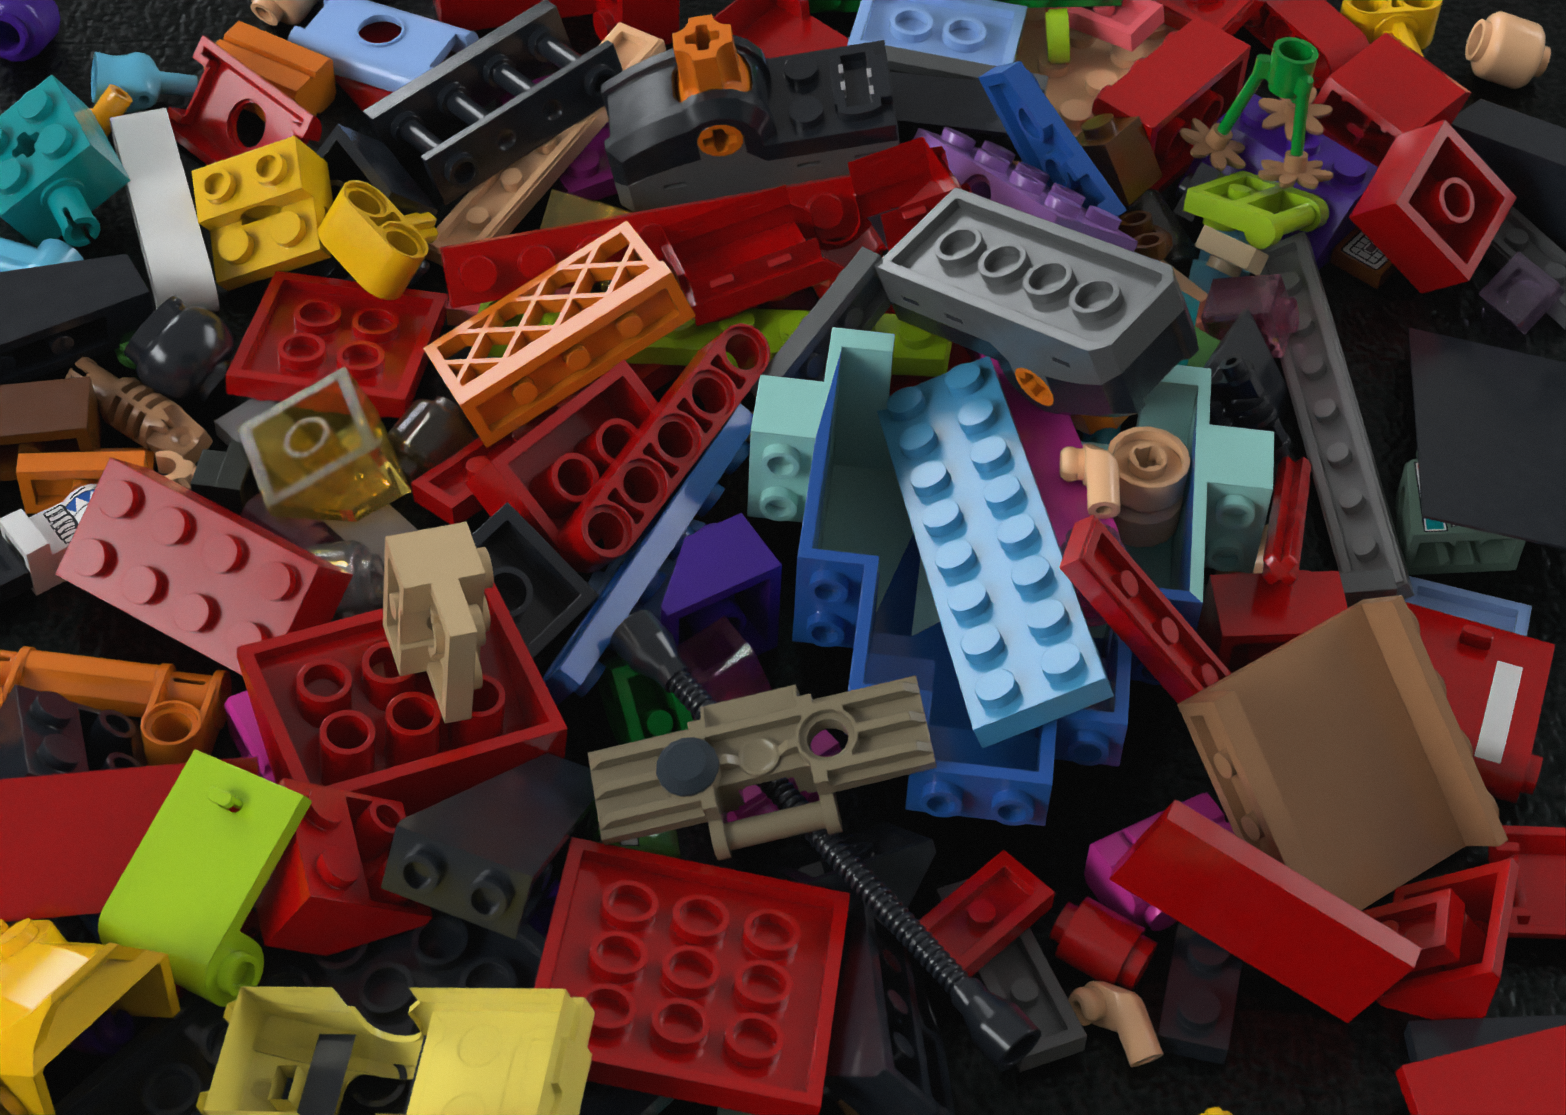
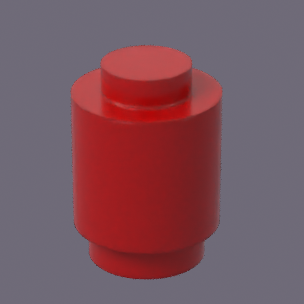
M1088 896L1079 907L1071 902L1065 905L1049 936L1050 939L1059 943L1055 952L1057 959L1097 981H1105L1114 985L1118 984L1130 991H1133L1139 983L1158 946L1156 941L1144 935L1146 932L1145 927Z

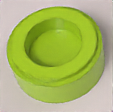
M1048 9V12H1045L1048 62H1051V64L1070 63L1068 9Z

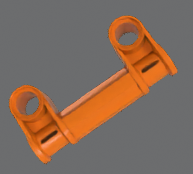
M23 646L19 652L0 650V708L14 685L17 684L40 692L52 691L62 695L69 701L102 711L115 710L125 716L141 717L140 729L147 766L186 763L194 749L211 756L219 730L224 727L227 720L224 703L227 702L228 697H231L232 682L230 672L226 670H217L213 675L176 671L175 666L168 663L156 665L40 651L28 646Z

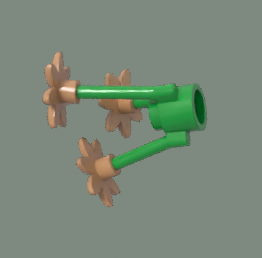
M1285 37L1278 39L1274 43L1271 55H1257L1252 74L1221 123H1215L1209 129L1199 119L1192 118L1190 124L1192 130L1186 128L1180 130L1181 138L1194 145L1190 151L1191 156L1202 159L1209 155L1211 165L1218 171H1223L1226 168V164L1236 169H1243L1245 167V162L1237 155L1244 151L1245 146L1240 142L1231 140L1233 137L1231 129L1262 80L1266 79L1269 90L1278 96L1280 100L1273 98H1262L1259 100L1260 108L1271 114L1263 120L1262 127L1267 130H1273L1285 125L1286 138L1292 142L1291 150L1285 152L1284 163L1268 159L1261 161L1264 170L1258 172V177L1266 181H1279V187L1282 189L1291 188L1297 181L1302 187L1314 190L1318 187L1319 182L1331 180L1334 173L1321 170L1323 162L1320 160L1308 161V153L1304 151L1305 133L1308 132L1316 136L1322 135L1324 129L1317 119L1328 117L1333 111L1332 107L1328 105L1312 104L1317 94L1316 89L1313 88L1314 79L1312 76L1319 56L1318 50L1305 40Z

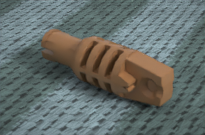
M83 357L75 363L77 368L86 373L85 377H91L104 422L150 452L173 451L181 455L183 459L190 460L195 464L199 460L202 450L208 449L213 442L208 433L181 406L160 393H154L152 388L144 385L134 377H122L119 379L98 366L89 357ZM70 369L65 379L84 376Z

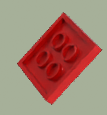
M275 271L225 374L227 394L251 397L260 401L272 400L308 405L318 409H337L371 414L376 417L406 419L430 359L423 348L437 340L447 317L448 294L406 288L398 299L384 300L368 293L356 281Z

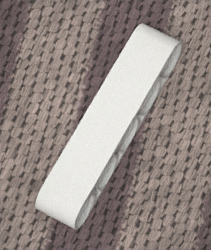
M166 107L110 117L116 154L131 180L125 185L156 308L170 297L176 295L189 307L198 305L212 312H218L220 310L210 261Z

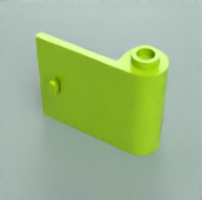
M194 749L102 909L98 922V933L102 944L109 942L168 954L174 983L221 1007H226L228 1003L237 999L240 987H257L264 968L263 952L260 945L254 939L242 933L240 929L306 814L312 800L300 793ZM233 806L240 809V811L233 813L227 810V808Z

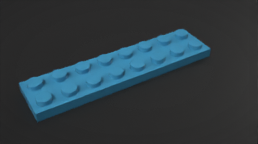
M986 356L971 363L957 365L945 374L916 386L905 387L894 392L887 401L888 409L878 410L877 413L972 728L982 749L1114 697L1074 584L1059 568L1063 554L991 358Z

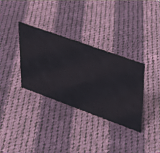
M1408 328L1422 518L1566 550V363Z

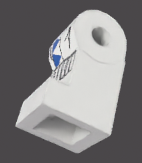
M97 484L81 486L71 492L63 502L31 517H28L22 509H19L0 518L2 536L30 571L34 587L31 590L36 596L66 581L55 575Z

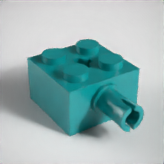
M51 74L0 115V217L37 248L43 240L57 239L61 235L67 244L71 246L81 247L90 244L82 229L83 225L87 227L90 235L96 239L100 233V224L96 217L93 216L92 211L131 180L92 110Z

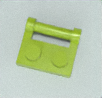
M1244 170L1188 188L1183 208L1185 212L1202 217V223L1215 230L1226 232L1239 230L1244 232L1247 242L1257 249H1265L1276 245L1283 235L1296 230L1309 232L1318 229L1327 222L1329 217L1328 206L1319 196L1293 187L1282 189L1279 187V182L1262 180L1258 175Z

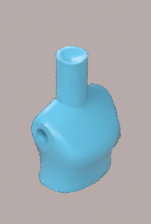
M94 52L91 69L92 102L97 103L109 84H113L123 89L133 99L125 113L140 112L155 105L160 94L193 97L198 85V78L196 75L159 71L153 59L145 53L134 52L112 56Z

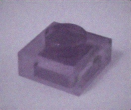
M1518 251L1479 292V296L1487 305L1525 335L1565 291L1556 280Z

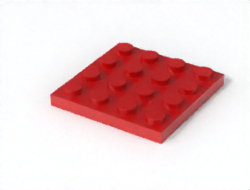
M571 837L534 989H566L571 997H585L594 1010L595 1015L587 1046L592 1053L587 1081L754 1115H819L850 893Z

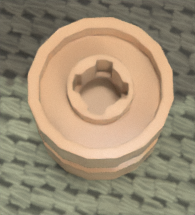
M1151 426L1133 427L1120 432L1110 441L1107 450L1114 455L1119 468L1121 511L1113 519L1120 535L1121 544L1133 547H1153L1166 542L1176 532L1191 460L1187 447L1178 437L1170 432Z

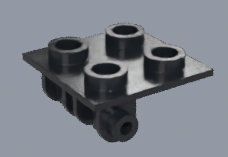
M1243 308L1203 367L1211 369L1210 418L1214 425L1274 431V464H1278L1282 458L1290 454L1288 447L1291 444V439L1284 431L1281 422L1293 404L1289 389L1249 308Z

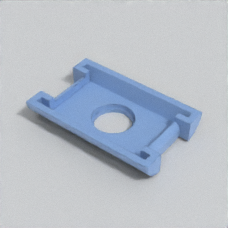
M323 0L324 7L305 29L294 26L287 41L332 59L335 75L394 92L442 63L450 51L458 53L478 41L479 37L476 32L369 0ZM375 22H391L402 28L400 34L395 39L384 43H371L359 36V31L363 27Z

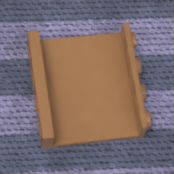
M1403 595L1363 599L1177 704L1234 834L1360 911L1465 846H1500L1508 841L1499 820L1498 805L1493 796L1486 790L1473 759L1472 745L1457 723L1446 697L1447 690L1444 680L1432 665L1420 637L1418 620L1407 607Z

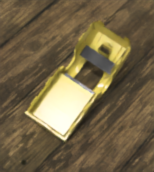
M240 987L237 999L228 1003L223 1018L229 1023V1027L209 1091L200 1092L196 1107L202 1115H339L345 1090L354 1078L360 1075H374L383 1078L400 1079L398 1069L393 1064H401L406 1069L407 1080H413L404 1114L376 1115H579L592 1053L587 1046L595 1012L585 997H571L566 989L409 988L418 1000L410 1006L408 1015L418 1026L420 1032L415 1035L402 1036L386 1033L373 1027L365 1020L355 1006H347L333 987ZM288 1077L294 1078L288 1099H282Z

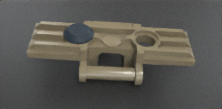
M916 675L818 699H813L811 693L800 696L796 685L715 703L700 707L701 719L687 722L688 729L588 753L601 840L604 845L708 822L713 848L718 861L732 858V850L822 829H827L829 835L843 832L836 792L937 768ZM836 728L848 735L846 747L839 754L832 757H821L813 753L811 742L819 732L825 729ZM785 777L787 779L794 777L799 792L807 791V793L817 791L820 801L727 822L726 816L728 812L739 810V806L745 805L743 789L747 786Z

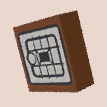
M1357 226L1333 248L1330 259L1331 264L1375 289L1381 287L1398 270Z

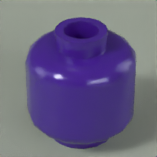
M0 0L1 58L12 62L27 61L38 56L53 40L59 31L61 19L58 6L54 0Z

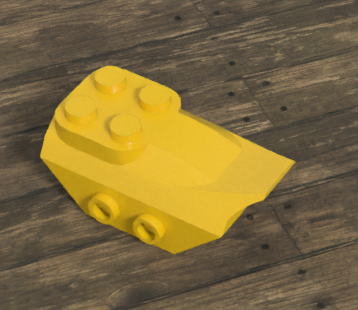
M26 918L7 925L3 919H0V1115H55L43 1075L44 1067L106 1010L111 1011L114 1016L118 1009H122L131 1016L173 1018L181 1009L168 954L109 942L107 944L67 942L50 920H31Z

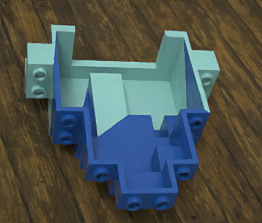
M832 327L824 382L760 375L750 433L747 516L767 518L774 521L802 522L797 556L792 641L813 643L821 647L839 646L854 648L848 691L916 675L937 768L909 774L905 810L926 812L936 817L963 816L997 820L1002 824L1012 826L1023 824L1045 826L1053 783L1054 759L1073 761L1086 766L1098 764L1119 766L1128 726L1130 680L1142 681L1151 685L1161 684L1075 587L1114 697L982 749L972 728L877 413L878 410L888 409L887 401L890 396L895 334ZM1176 365L1144 398L1146 406L1138 413L1136 427L1151 426L1166 430L1178 437L1188 449L1191 462L1183 493L1184 498L1176 532L1166 542L1153 547L1121 545L1190 626L1197 631L1203 605L1204 568L1224 572L1253 573L1273 492L1274 431L1210 425L1211 369ZM1081 441L1082 445L1094 444L1105 450H1108L1109 444Z

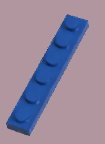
M742 404L737 406L633 544L543 676V680L556 706L573 692L582 698L595 685L606 668L598 659L606 647L614 651L610 641L618 625L630 616L629 613L637 602L643 606L657 592L667 577L659 569L665 559L669 558L673 561L679 556L685 537L696 533V530L689 526L694 516L697 514L702 518L723 494L725 488L718 483L722 474L725 472L731 475L749 455L750 444L746 439L751 433L753 413Z

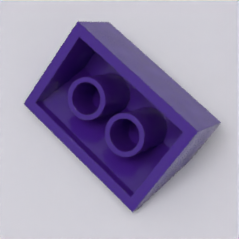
M1256 94L1252 96L1231 129L1233 133L1231 140L1240 142L1245 146L1244 151L1237 155L1240 156L1246 165L1243 169H1236L1226 164V168L1220 171L1225 176L1242 170L1258 175L1260 170H1264L1261 165L1262 160L1268 159L1284 163L1285 152L1291 150L1292 141L1286 138L1285 125L1273 130H1267L1262 127L1263 120L1271 114L1260 108L1258 102L1262 98ZM1226 114L1220 117L1216 123H1221ZM1306 132L1304 151L1308 153V161L1320 160L1323 162L1321 170L1334 173L1331 180L1319 182L1318 187L1314 190L1302 187L1297 181L1292 186L1293 188L1319 196L1328 206L1329 217L1327 222L1318 229L1305 232L1311 243L1318 270H1320L1330 261L1333 248L1356 227V224L1349 216L1379 167L1323 134L1316 136ZM1209 155L1202 159L1194 158L1179 182L1176 193L1183 179L1189 173L1195 174L1201 162L1214 168L1211 165ZM1296 230L1294 232L1283 235L1281 240L1296 235L1303 231Z

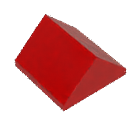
M1510 858L1397 887L1392 903L1451 888L1465 903L1459 961L1406 974L1376 1001L1383 1007L1432 1020L1485 1018L1501 978L1519 865Z

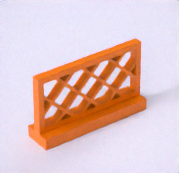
M626 220L423 349L482 442L488 448L599 378L623 359H629L696 315L671 270L663 260L660 262ZM629 246L621 262L605 263L608 257ZM612 280L607 292L590 293L595 281ZM575 282L570 294L554 295L555 291L565 284ZM560 312L554 325L538 326L544 313ZM524 314L518 327H503L504 323L514 316ZM493 345H508L502 358H487ZM473 346L467 359L446 360L463 348Z

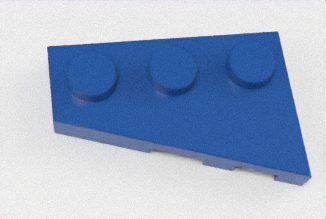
M1021 61L996 66L978 77L1022 162L1050 175L1047 182L1048 186L1052 188L1053 183H1057L1083 195L1085 200L1082 207L1087 210L1089 205H1092L1117 217L1127 211L1047 99L1035 76L1025 68Z

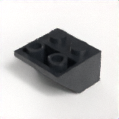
M17 684L14 685L0 708V779L147 766L138 721L129 719L118 711H102L69 701L62 695L52 691L40 692Z

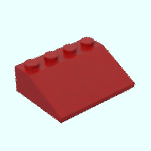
M495 583L492 588L484 589L490 613V630L486 632L485 645L480 646L483 685L482 688L473 690L471 719L444 723L427 671L404 676L399 675L383 627V608L236 647L237 660L276 784L283 778L403 802L407 817L545 753L564 758L568 728Z

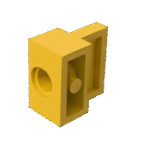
M296 136L192 170L198 223L210 231L216 283L225 290L230 291L273 277L275 271L288 272L331 258V253L322 244L317 233L321 222L333 204L328 162Z

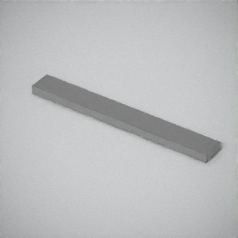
M1305 231L1279 241L1276 245L1259 249L1269 255L1258 277L1307 458L1311 464V472L1339 573H1347L1354 570L1374 571L1392 569L1397 586L1396 596L1403 595V598L1406 599L1414 596V591L1312 246Z

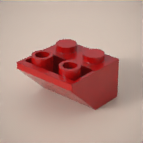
M1384 33L1328 76L1312 104L1328 105L1333 109L1328 117L1317 119L1323 126V135L1379 167L1398 135L1442 120H1446L1451 125L1471 92L1391 33Z
M283 778L278 783V785L306 796L312 800V803L255 902L264 946L328 956L425 926L430 921L432 913L429 906L381 889L396 825L406 818L403 802Z

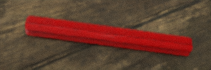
M1287 455L1278 463L1263 556L1262 577L1270 585L1281 580L1287 586H1290L1298 579L1311 464L1305 457L1295 462Z

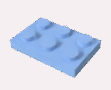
M861 0L847 46L885 40V45L1000 66L1013 63L1016 60L1025 26L1027 6L993 0Z

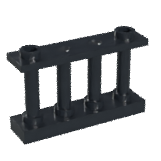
M543 0L363 110V114L375 140L384 143L397 160L415 149L423 154L420 157L439 201L446 206L605 106L601 94V85L621 73L623 69L614 44L608 40L582 56L575 52L570 44L557 6L548 0ZM552 64L561 68L537 84L529 80V78ZM507 92L515 96V98L491 113L483 108ZM460 121H464L469 125L444 142L436 137Z

